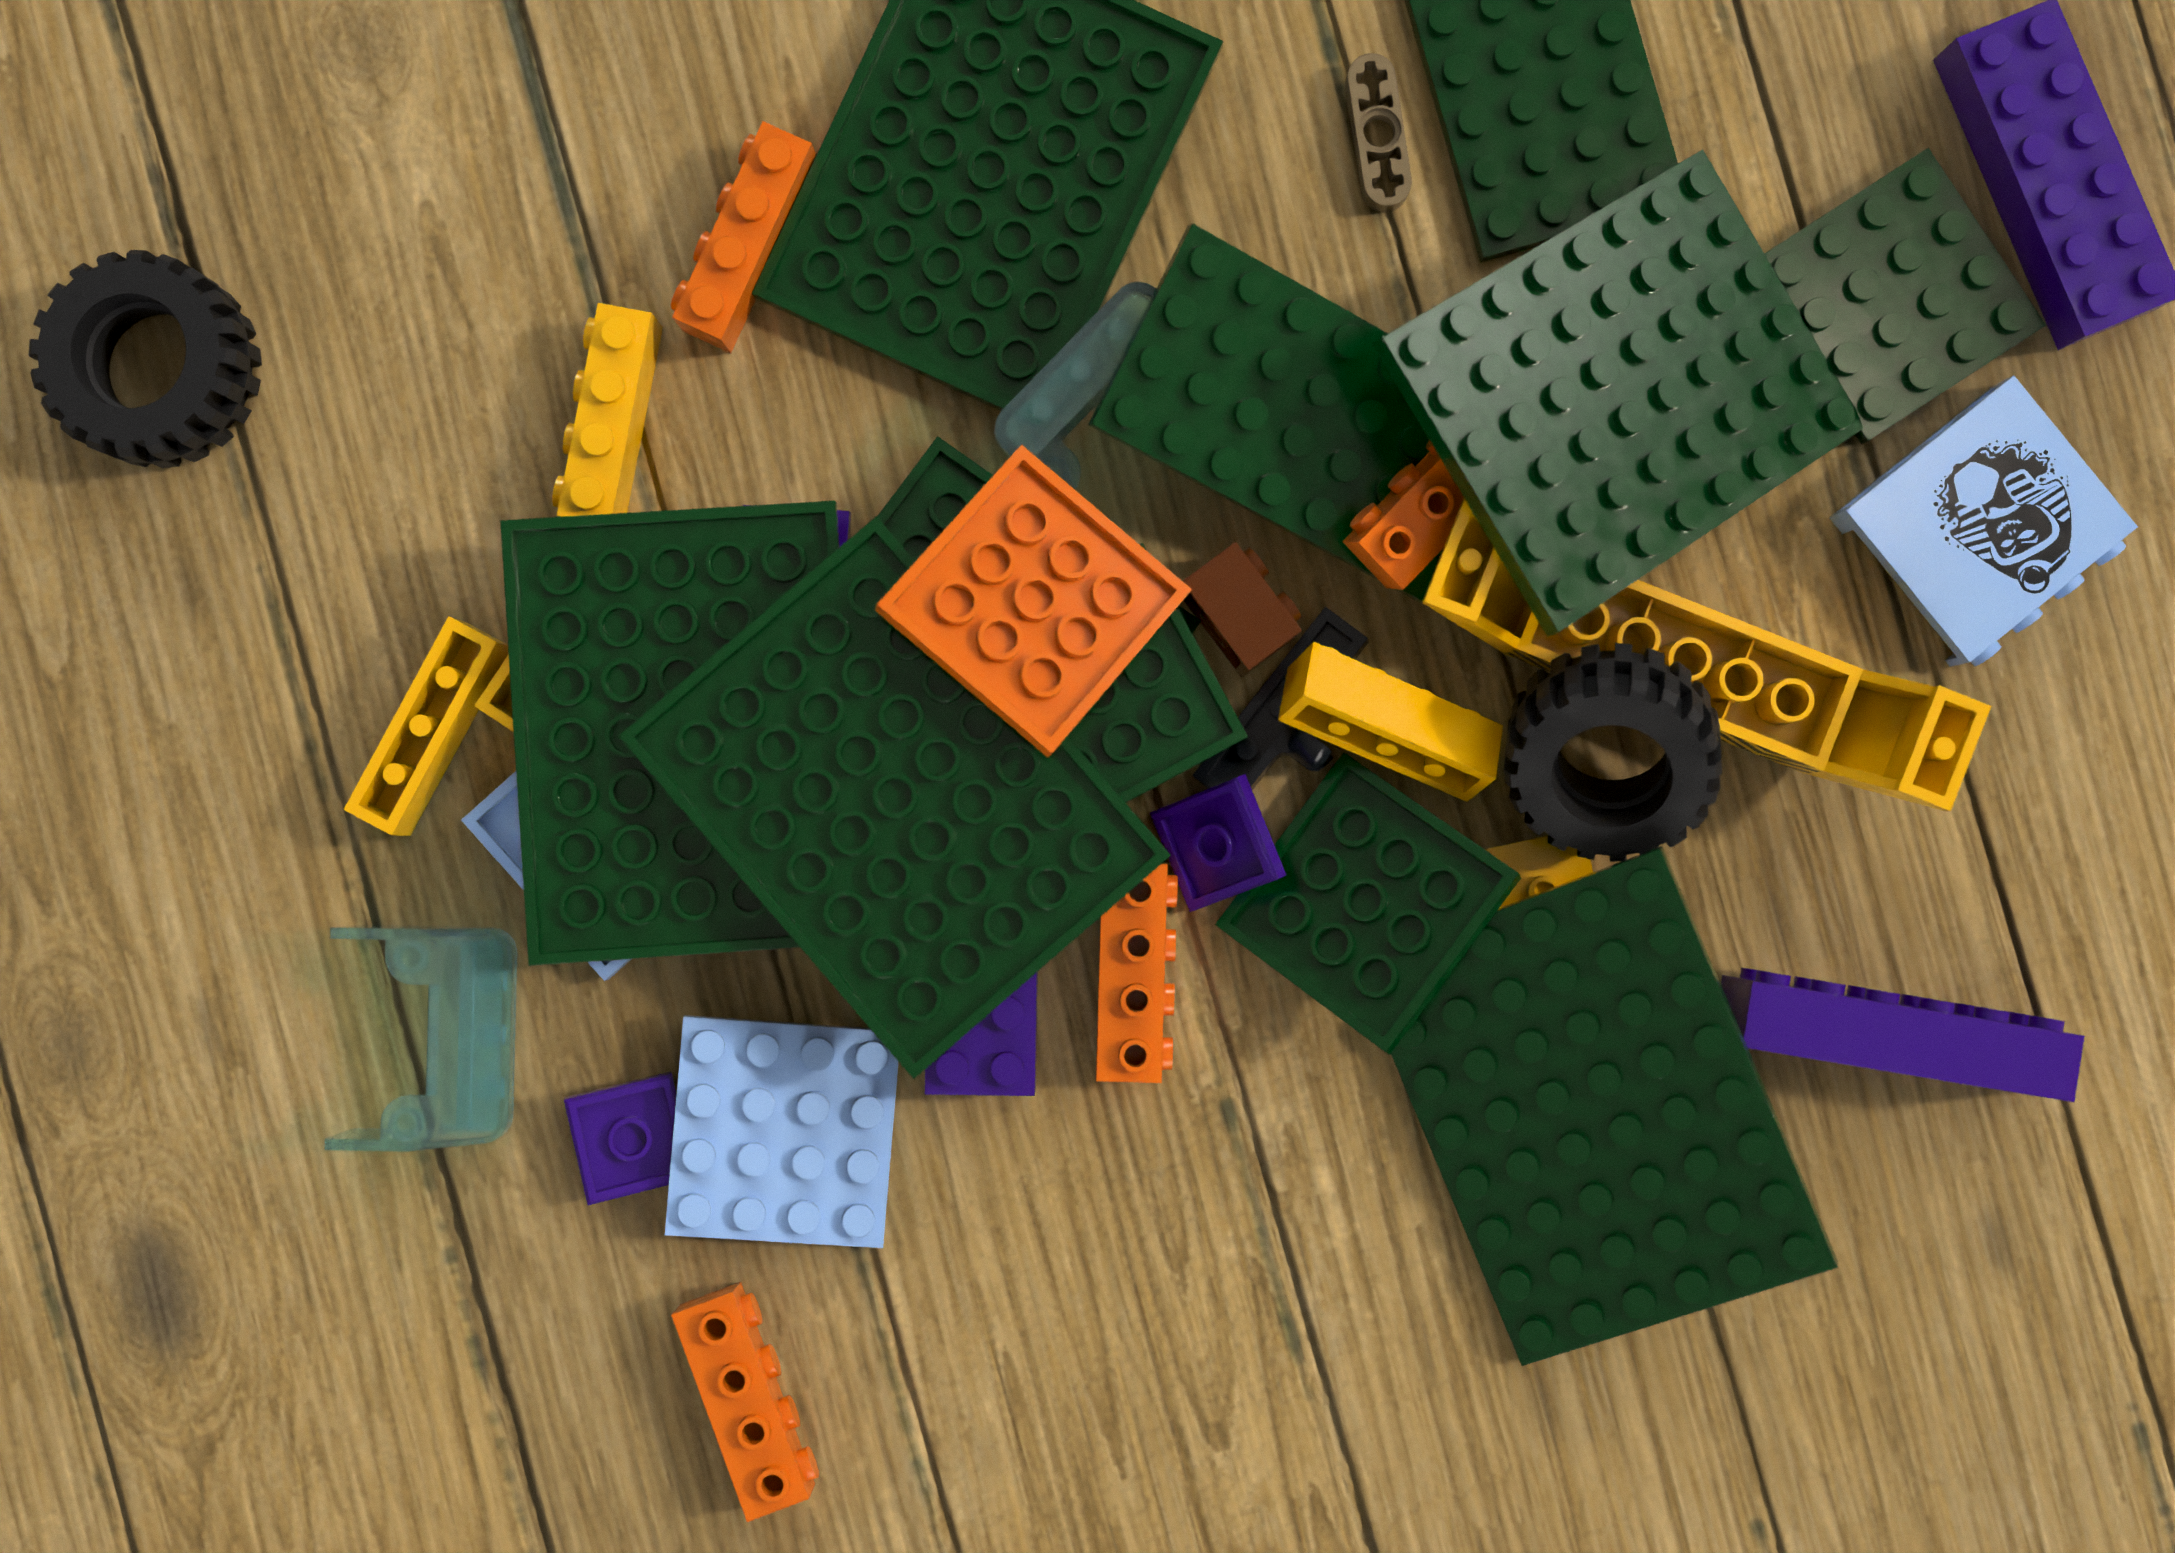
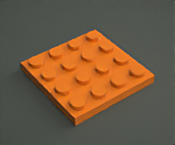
M1021 444L878 602L875 611L1049 758L1192 589Z

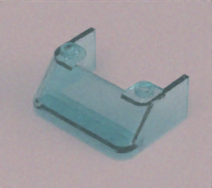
M1132 282L1120 288L998 414L994 423V437L1008 459L1022 444L1073 489H1076L1081 477L1080 463L1062 440L1099 403L1156 290L1155 287L1144 282Z
M350 925L330 928V939L385 940V962L390 974L405 984L429 985L426 1095H405L393 1100L382 1114L380 1129H349L326 1138L324 1150L408 1152L486 1144L502 1137L512 1124L514 1111L517 947L513 938L506 931L496 927Z

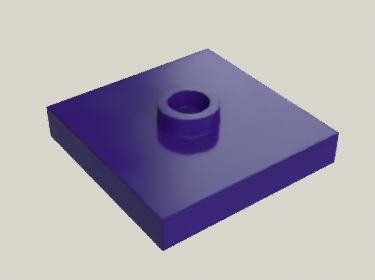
M1246 774L1150 812L1161 843L1171 855L1168 860L1174 875L1178 877V885L1189 912L1286 876Z
M671 1072L564 1097L587 1205L669 1185L676 1107V1090Z

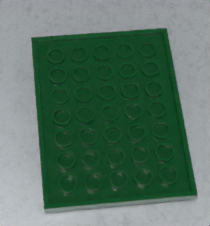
M889 0L752 292L754 298L1045 431L1223 47V40L1135 0Z
M1703 149L1372 344L1547 637L1559 633L1863 429L1856 408Z
M836 501L500 520L528 966L798 948L799 945L639 761L619 735L840 547Z
M876 516L623 731L619 737L910 1076L915 1079L1171 855L1068 736L1049 758L1046 757L875 611L878 602L916 562Z
M1662 846L1499 908L1391 1053L1522 1366L1838 1268V1259Z

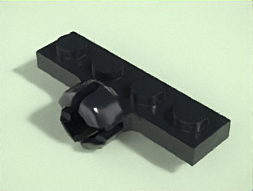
M1325 606L1239 715L1238 719L1248 737L1203 761L1192 776L1209 789L1246 774L1253 790L1274 762L1282 756L1292 757L1310 771H1319L1327 766L1334 758L1330 755L1332 751L1313 735L1278 721L1287 669L1313 642L1334 648L1341 654L1356 660L1369 643L1368 638Z

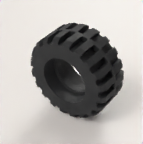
M130 250L126 253V258L116 252L103 254L96 259L97 267L92 268L82 263L71 270L69 274L73 280L67 286L57 282L48 293V297L53 299V302L47 312L38 310L33 325L41 328L39 338L29 340V357L37 360L39 368L32 369L30 372L33 386L35 389L48 394L42 397L41 404L49 417L61 421L60 429L71 438L87 444V447L142 467H148L150 464L161 468L179 467L182 462L181 457L196 462L209 456L207 445L210 443L223 447L231 440L234 435L228 429L235 420L244 424L252 411L244 407L248 395L258 396L261 380L252 375V367H260L262 365L260 348L249 342L256 335L251 320L240 313L241 305L235 298L220 288L217 283L194 268H190L180 260L165 254L156 257L147 250ZM157 315H171L178 320L185 337L186 357L181 375L174 386L155 402L136 408H127L121 405L110 381V360L118 340L131 326L145 318Z
M1615 643V650L1600 651L1599 644L1581 647V656L1572 659L1569 653H1564L1551 660L1550 673L1544 669L1537 670L1527 680V691L1518 693L1512 705L1511 719L1508 720L1504 761L1505 784L1510 787L1509 798L1514 809L1519 813L1525 812L1524 823L1537 835L1545 831L1548 834V844L1561 851H1565L1568 846L1577 849V856L1594 860L1596 854L1610 856V862L1624 861L1629 854H1642L1658 848L1659 845L1664 843L1669 847H1674L1687 838V826L1692 829L1698 828L1708 816V806L1716 802L1720 791V775L1722 774L1720 723L1717 710L1711 707V697L1704 685L1697 681L1692 683L1691 671L1680 662H1673L1671 666H1668L1664 663L1663 653L1650 648L1645 650L1644 655L1632 652V644ZM1619 725L1634 728L1649 735L1660 744L1665 754L1652 768L1642 774L1626 779L1606 780L1589 776L1577 770L1563 757L1560 750L1571 738L1587 729L1598 726Z

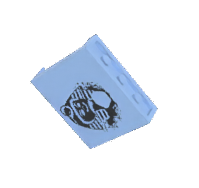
M2014 375L1992 386L1829 517L1842 534L1852 530L1855 531L1954 653L1945 660L1950 667L1970 662L1973 666H1977L1991 658L2002 647L1997 640L2011 629L2018 633L2038 620L2043 615L2039 608L2053 595L2056 599H2060L2079 587L2085 581L2080 573L2094 562L2100 566L2120 554L2126 548V544L2122 540L2138 527Z

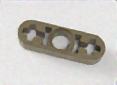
M1367 53L1356 58L1351 64L1345 80V91L1362 198L1371 209L1387 213L1395 211L1403 205L1411 190L1412 177L1395 69L1386 57L1376 53ZM1365 70H1372L1373 77L1377 79L1383 78V81L1379 82L1376 90L1377 106L1367 109L1370 101L1368 87L1366 84H1358L1357 82L1362 79ZM1373 120L1384 121L1393 131V140L1385 146H1373L1364 137V126ZM1396 155L1397 159L1390 158L1386 167L1389 181L1399 182V186L1395 187L1392 197H1385L1383 189L1373 188V185L1377 184L1381 175L1379 161ZM1367 159H1368V160H1373V161H1375V162L1369 164L1368 161H1367Z

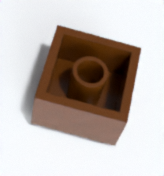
M1235 541L1183 580L1192 589L1183 601L1194 616L1201 620L1200 624L1239 676L1243 678L1290 643L1302 631L1297 624L1302 615L1285 592L1282 591L1275 595L1266 583L1264 577L1269 574V571L1256 552L1250 547L1243 552Z

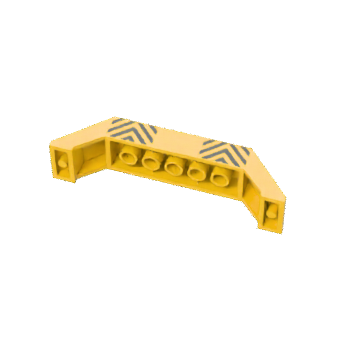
M1465 499L1461 503L1422 602L1505 655L1548 672L1551 670V660L1564 653H1569L1572 659L1581 656V647L1599 644L1600 651L1615 650V643L1632 644V652L1644 655L1647 648L1664 654V663L1671 666L1673 662H1680L1691 671L1692 683L1697 681L1704 685L1711 697V707L1717 710L1721 741L1804 774L1942 811H1951L1991 709L1990 705L1940 685L1931 686L1861 669L1640 580L1635 581L1559 633L1547 637Z

